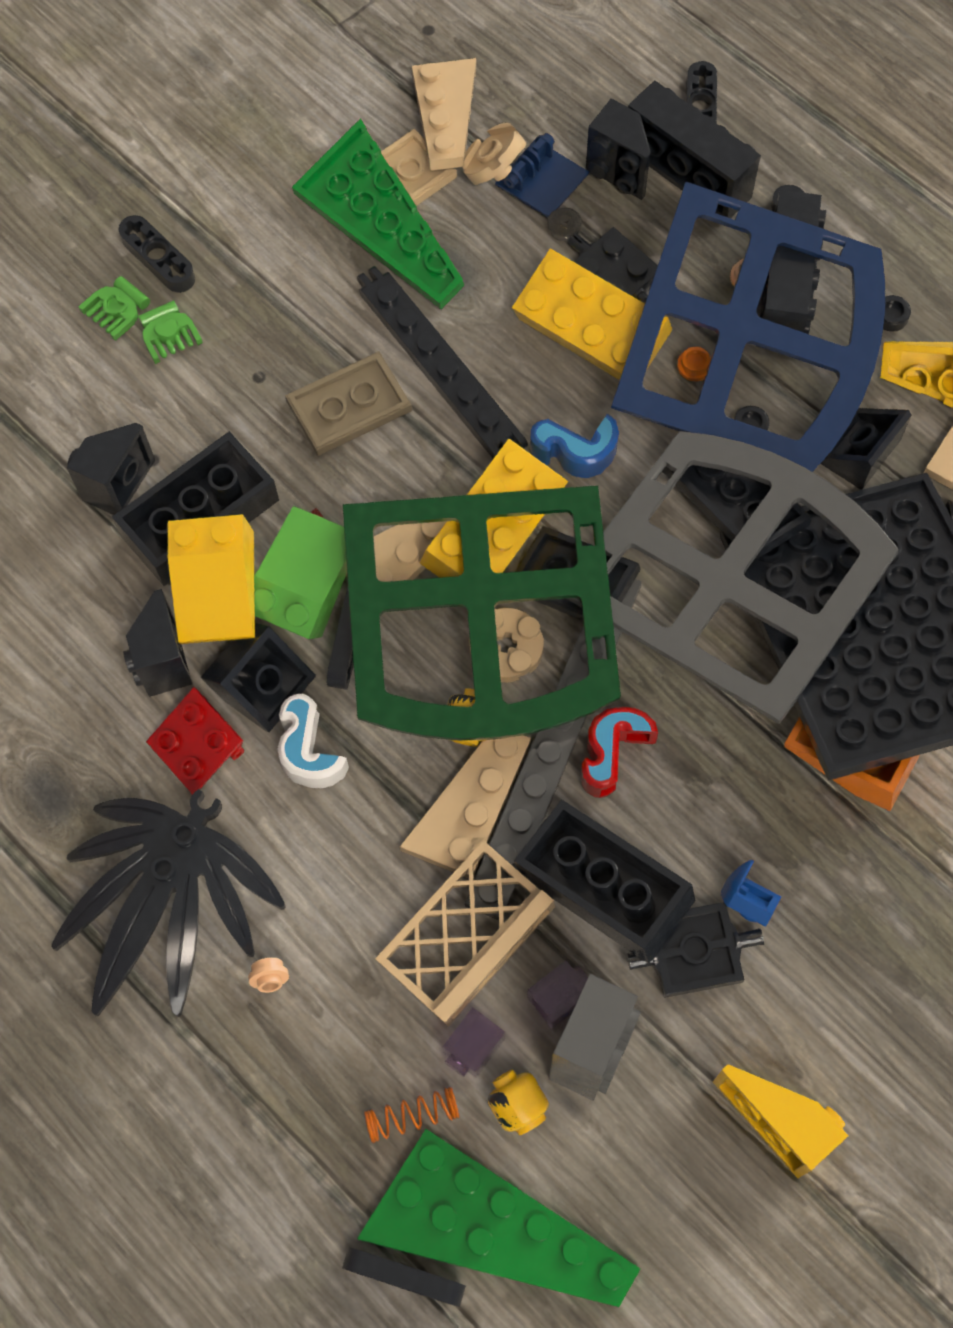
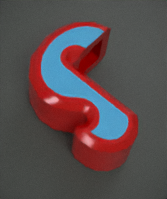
M618 707L606 709L594 717L587 736V751L592 760L585 758L581 767V784L588 794L596 798H603L616 790L619 741L639 744H655L657 742L659 733L656 722L646 712L636 708Z

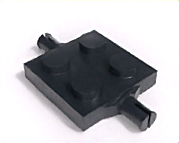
M614 227L592 244H589L577 232L569 237L567 244L580 254L574 261L576 264L645 304L648 296L646 293L652 284L658 266Z
M724 902L690 908L649 964L633 953H627V962H629L630 970L653 966L659 975L664 998L743 983L745 979L740 963L741 949L764 945V938L761 936L762 930L760 928L737 933L736 928L730 921L727 905Z

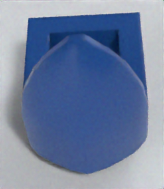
M749 860L739 866L727 878L721 890V896L724 903L731 909L739 912L743 918L751 922H758L766 927L781 896L746 878L754 863L753 860Z

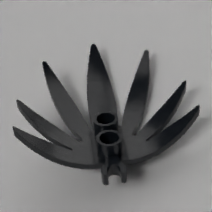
M198 789L191 796V810L187 817L163 804L139 798L113 799L94 806V812L103 818L116 822L142 825L113 829L87 840L67 855V860L70 863L100 858L141 844L144 845L142 849L125 858L109 870L84 894L65 919L51 945L54 951L62 948L103 913L132 884L140 873L144 872L121 908L106 942L93 993L91 1011L95 1016H99L133 969L155 931L171 894L175 892L167 934L166 969L172 1012L177 1017L182 1015L191 981L197 946L199 876L205 877L208 891L220 918L232 937L249 957H254L255 955L249 923L237 892L222 866H225L244 887L262 900L281 910L286 908L277 888L260 865L235 842L217 831L205 827L208 821L215 819L221 813L222 803L219 799L216 798L210 808L202 809L200 808V803L205 795L203 791Z

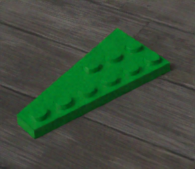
M361 118L292 186L293 192L298 198L442 310L464 287L461 275L445 250L439 245L426 220L424 221L418 212L414 201L393 168L385 160L379 146L371 138Z
M427 1129L421 1135L357 1238L359 1241L614 1307H620L641 1268Z

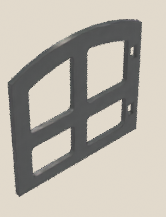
M683 431L678 432L603 532L605 552L607 556L611 557L607 562L608 574L628 549L634 548L699 586L696 593L670 627H663L610 596L613 627L779 725L892 563L899 550L878 523L856 502L834 485L805 467L773 452L744 442L714 435ZM692 465L734 473L771 487L725 553L718 559L709 557L649 522L688 467ZM668 467L674 472L668 482L663 485L655 481L664 468ZM796 503L804 504L820 516L859 555L818 614H811L744 575L781 521ZM566 598L582 608L579 599ZM731 603L797 641V646L770 684L762 685L695 645V641L722 604Z

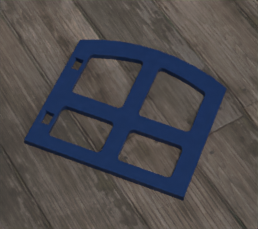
M685 182L611 408L676 431L708 434L744 442L780 455L813 472L833 450L849 427L865 396L875 369L882 340L885 316V274L882 249ZM718 204L739 211L735 220L716 214ZM699 218L744 232L750 238L730 303L727 305L681 291L675 285L695 221ZM823 240L843 247L840 255L821 250ZM785 246L846 267L851 271L853 304L848 346L832 343L762 319L757 315V306L776 247ZM666 316H672L713 330L718 335L698 401L693 405L647 390L643 386V379L663 318ZM746 344H754L836 373L838 380L829 398L814 422L799 440H793L725 415L724 409Z

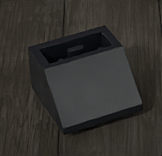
M611 98L588 127L586 170L590 171L596 178L604 179L617 186L622 192L642 200L646 194L650 149L641 116L638 112Z

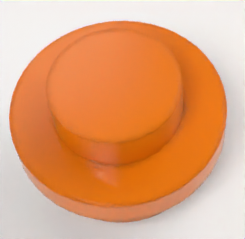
M701 347L688 348L678 358L677 368L680 375L689 381L704 380L711 356Z

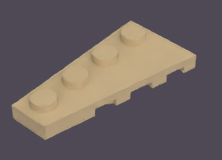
M476 58L412 66V77L431 171L464 167L474 78L476 76Z
M523 735L482 741L402 843L400 851L455 872L483 840L488 844L531 744V738ZM481 858L473 866L474 875L481 861ZM469 871L464 875V877H466V878H468V879H469Z

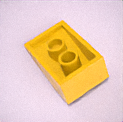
M244 515L168 521V564L178 642L180 644L255 638L254 531Z
M728 1064L713 1081L715 1086L797 1178L812 1171L849 1136L842 1129L845 1126L844 1121L831 1107L826 1106L823 1108L817 1101Z

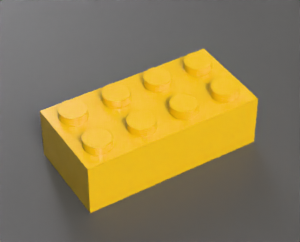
M550 248L512 306V309L520 321L620 380L645 304ZM668 317L663 318L648 367L672 332V326Z
M508 439L467 495L564 488L569 481ZM545 514L490 518L487 521L490 566L493 572L503 573ZM447 521L425 550L419 562L439 578L456 577L464 572L460 525L456 521Z

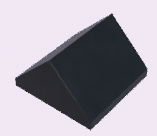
M858 408L849 427L833 450L820 464L855 487L863 490L901 441L912 414L909 410Z

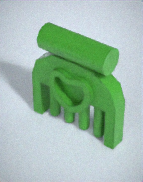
M120 276L115 280L114 287L105 286L97 290L78 307L81 313H86L88 317H91L103 306V309L93 317V321L98 322L107 315L99 323V326L103 328L112 320H115L106 328V332L110 333L112 339L116 341L137 321V306L144 310L149 306L150 299L123 276Z
M174 300L138 316L144 328V343L155 364L159 363L160 359L153 347L154 344L162 358L167 357L162 344L168 347L171 354L176 353L173 346L177 344L180 350H184V344L180 339L181 333L187 345L193 346V341L187 332L188 329L197 345L203 343L192 320L185 313L179 312Z

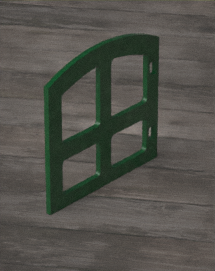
M598 485L343 504L358 720L391 731L425 738L457 741L494 740L523 736L556 728L588 716L621 698ZM564 512L572 516L577 565L575 567L495 573L491 570L487 521L490 518ZM456 521L460 525L464 568L462 575L381 582L377 579L373 535L375 528L379 526ZM593 525L595 546H582L580 527ZM564 598L579 599L582 606L588 677L560 690L512 704L506 703L502 698L495 606L500 603ZM464 607L468 614L475 703L471 707L439 705L387 693L384 684L380 616L385 612ZM605 638L607 660L594 659L592 640Z

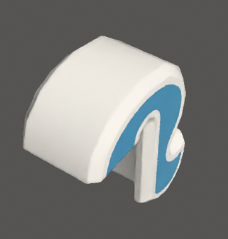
M295 694L283 702L279 713L282 726L286 731L281 736L277 748L283 771L294 783L309 788L333 786L345 777L349 769L347 758L328 754H313L320 714L316 710L317 704L313 699L305 694Z

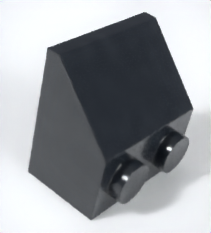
M132 423L86 437L80 447L74 449L70 454L66 468L82 501L115 515L129 504L155 462V457L143 426L138 423Z
M162 589L156 590L128 631L126 638L129 650L123 651L128 671L133 674L136 686L143 685L149 697L193 684L183 646L178 642L175 618Z
M255 623V638L232 640L200 678L227 704L270 733L280 721L279 713L283 702L290 696L302 694L316 677V674L269 626Z

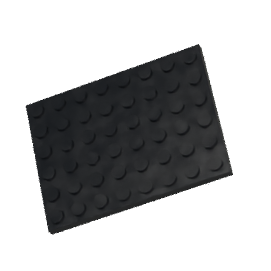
M927 472L845 494L878 523L899 550L892 563L794 703L828 781L953 746V519ZM803 505L801 507L811 515L810 526L753 561L744 575L811 614H818L859 555L826 521ZM720 530L719 537L725 550H727L732 541ZM756 618L775 663L780 670L798 643L793 638Z

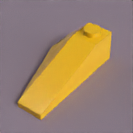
M885 341L883 344L880 378L918 394L923 393L953 408V342Z

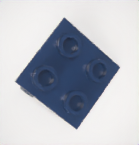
M545 133L536 137L530 146L511 165V172L504 179L497 181L495 185L550 219L589 175V171L553 150L554 138L550 134Z

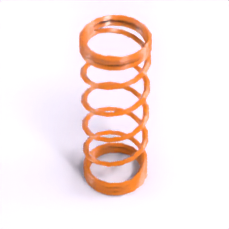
M452 1087L444 1089L449 1112L439 1092L434 1091L435 1121L423 1097L418 1096L419 1126L405 1100L401 1102L403 1130H401L389 1105L385 1106L386 1135L372 1109L365 1111L364 1115L371 1142L379 1141L377 1126L382 1136L388 1139V1110L398 1131L402 1135L405 1133L404 1105L413 1124L420 1130L422 1126L420 1100L431 1122L437 1125L436 1095L447 1117L451 1121L453 1118L455 1120L456 1118L459 1119L460 1115Z

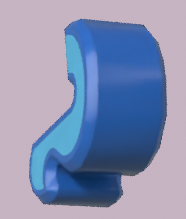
M606 414L592 439L588 440L549 419L541 420L532 426L530 452L545 465L550 464L552 457H557L563 469L572 476L590 478L599 475L612 463L616 455L619 437L617 422L612 416Z

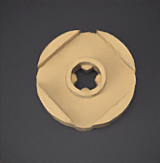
M502 123L492 127L487 131L490 137L483 142L477 138L467 149L464 167L462 168L465 170L463 171L474 185L487 182L492 178L496 181L504 179L511 172L512 167L510 164L525 148L526 141L510 123Z
M494 608L497 641L511 638L512 642L517 644L516 648L510 647L507 653L501 652V645L498 644L501 682H514L520 680V677L528 672H533L538 667L543 655V635L539 622L527 613L513 608ZM469 637V653H470V656H471L470 637Z

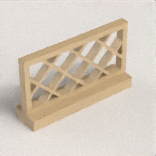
M483 840L375 959L449 1027L555 908V903L543 890H539ZM484 854L496 863L497 879L474 880L473 866ZM501 868L512 878H502ZM469 871V880L460 881ZM520 884L530 895L520 906H503L502 885ZM497 885L498 907L475 908L474 887ZM469 887L470 908L447 910V894L453 888ZM442 901V910L433 911L434 908ZM513 912L504 923V913ZM499 913L500 928L493 936H477L476 914ZM471 915V937L448 938V916ZM442 916L443 938L420 940V924L426 917ZM415 931V940L405 941ZM487 942L477 953V943ZM472 943V959L466 966L450 967L449 944ZM443 945L444 967L421 968V946ZM415 946L416 969H398L388 960L399 947ZM460 972L450 983V973ZM445 973V989L433 1002L422 991V974ZM405 975H416V985Z

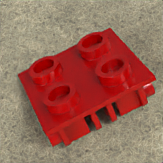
M196 687L191 689L146 741L192 795L207 783L229 757L236 760L245 751L242 747V738Z

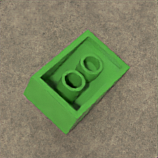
M292 507L254 576L256 617L307 639L323 636L347 574L344 526L299 507Z

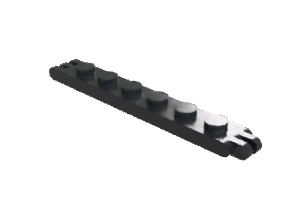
M376 266L368 269L369 275L373 279L372 282L364 273L358 275L357 280L362 287L359 289V293L363 300L492 459L495 458L500 451L499 449L504 446L508 439L513 440L523 449L526 448L528 442L523 434L389 272L382 275Z

